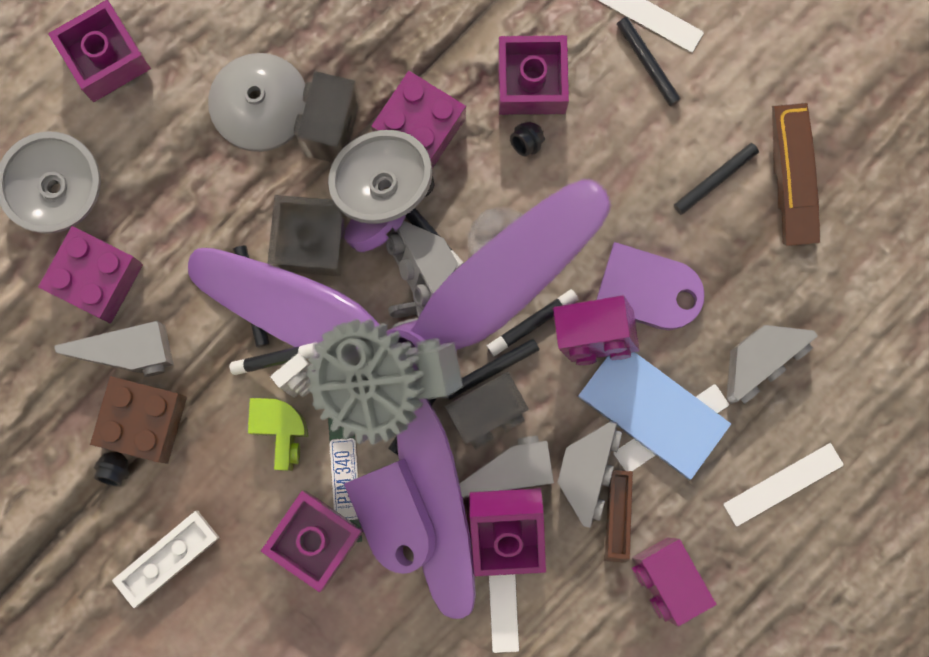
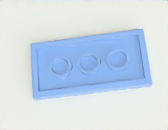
M635 352L631 353L630 358L622 360H611L610 356H607L578 395L580 399L608 420L618 423L617 426L688 480L693 478L731 425L729 421Z

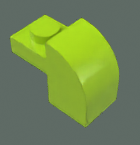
M250 398L248 434L276 436L274 470L293 471V464H299L300 444L294 443L295 437H309L305 419L297 409L284 401Z

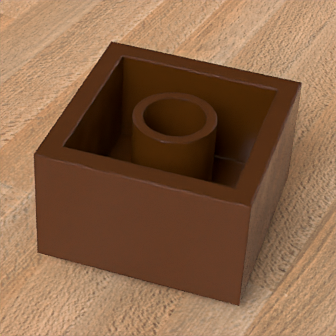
M110 376L90 445L168 464L187 397L175 392Z

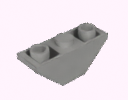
M403 221L399 229L395 231L392 228L389 235H387L389 238L386 241L388 253L394 256L402 279L409 284L416 305L423 310L435 291L456 270L458 262L444 238Z
M764 325L754 331L730 351L726 399L730 404L739 400L745 404L760 392L757 385L766 378L772 382L787 370L783 364L794 357L797 361L813 349L810 342L818 337V335L813 330Z
M613 421L566 447L558 478V484L583 526L591 528L593 520H601L605 500L599 499L602 485L609 487L614 466L607 465L610 452H618L622 432L616 430L618 423Z

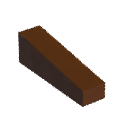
M613 470L608 487L604 561L626 563L630 560L633 471Z

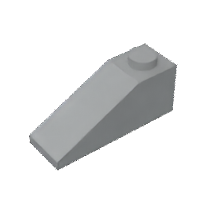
M159 321L54 346L55 352L63 356L143 373L144 377L162 374L165 372L164 367L174 365L166 326Z
M538 436L517 439L518 445L510 447L459 483L462 497L470 496V492L513 490L554 483L547 441L539 442Z

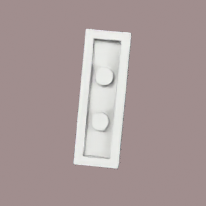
M300 353L270 376L280 389L294 398L298 394L304 397L310 393L308 388L311 385L306 373L308 372L307 366L311 364Z
M195 511L115 577L112 582L131 606L136 608L220 537L200 512Z

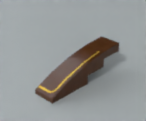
M808 103L772 106L774 174H777L778 208L782 210L783 244L791 246L820 243L817 173Z

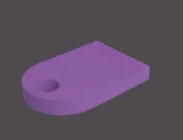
M616 242L613 243L596 300L624 295L634 310L636 322L662 330L682 328L697 317L704 303V287L693 269L668 258ZM688 292L693 296L694 306L692 309L685 310L679 307L676 301L678 293Z
M405 458L344 484L369 546L376 559L385 568L396 573L405 574L419 569L431 559L436 544L434 527ZM404 545L412 550L414 555L413 562L404 556Z

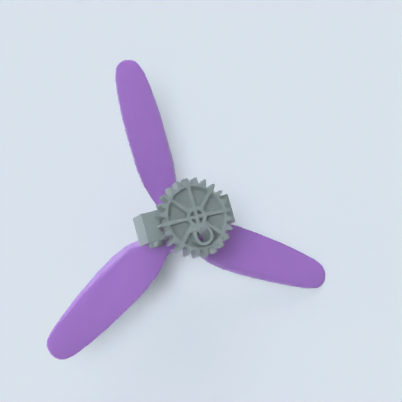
M583 179L565 186L515 220L473 254L442 283L427 302L418 320L398 325L387 330V324L383 323L380 325L359 303L339 291L281 268L215 248L196 249L190 255L188 261V273L192 282L205 294L243 319L294 347L317 342L314 345V349L318 354L308 359L311 365L307 366L308 372L306 373L311 385L308 391L312 392L314 400L312 404L315 409H325L320 417L321 420L329 417L333 419L332 431L343 427V438L348 439L356 435L357 444H361L369 439L371 445H374L381 440L386 442L397 436L398 459L402 460L405 458L435 531L436 544L431 559L422 566L434 602L438 609L449 618H464L474 608L476 595L470 533L454 458L445 430L427 398L445 397L462 388L457 350L476 344L503 327L567 266L602 226L610 211L611 204L605 189L591 179Z

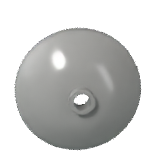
M254 53L236 58L221 69L211 85L208 107L212 122L224 139L238 148L262 152L281 147L298 134L308 115L309 95L301 74L293 65L275 55ZM255 90L261 92L257 99L250 98L251 92Z
M395 130L370 132L354 139L339 152L329 172V191L338 209L349 218L370 224L390 222L408 214L423 200L432 181V164L425 147L413 136Z
M51 131L29 135L15 143L0 162V206L13 222L29 231L49 234L68 230L85 219L96 204L101 186L98 164L88 148L70 135ZM60 184V190L57 193H52V186Z

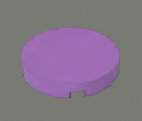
M406 215L390 222L378 224L362 223L351 219L345 229L344 238L358 252L373 250L387 241L389 237L386 234L392 228L395 231L400 228Z

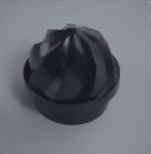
M533 122L520 123L510 135L511 145L521 156L534 155L540 151L541 145L545 141L544 131L541 126Z
M116 451L104 453L94 465L96 470L94 479L110 486L121 487L123 480L128 479L130 474L127 458Z

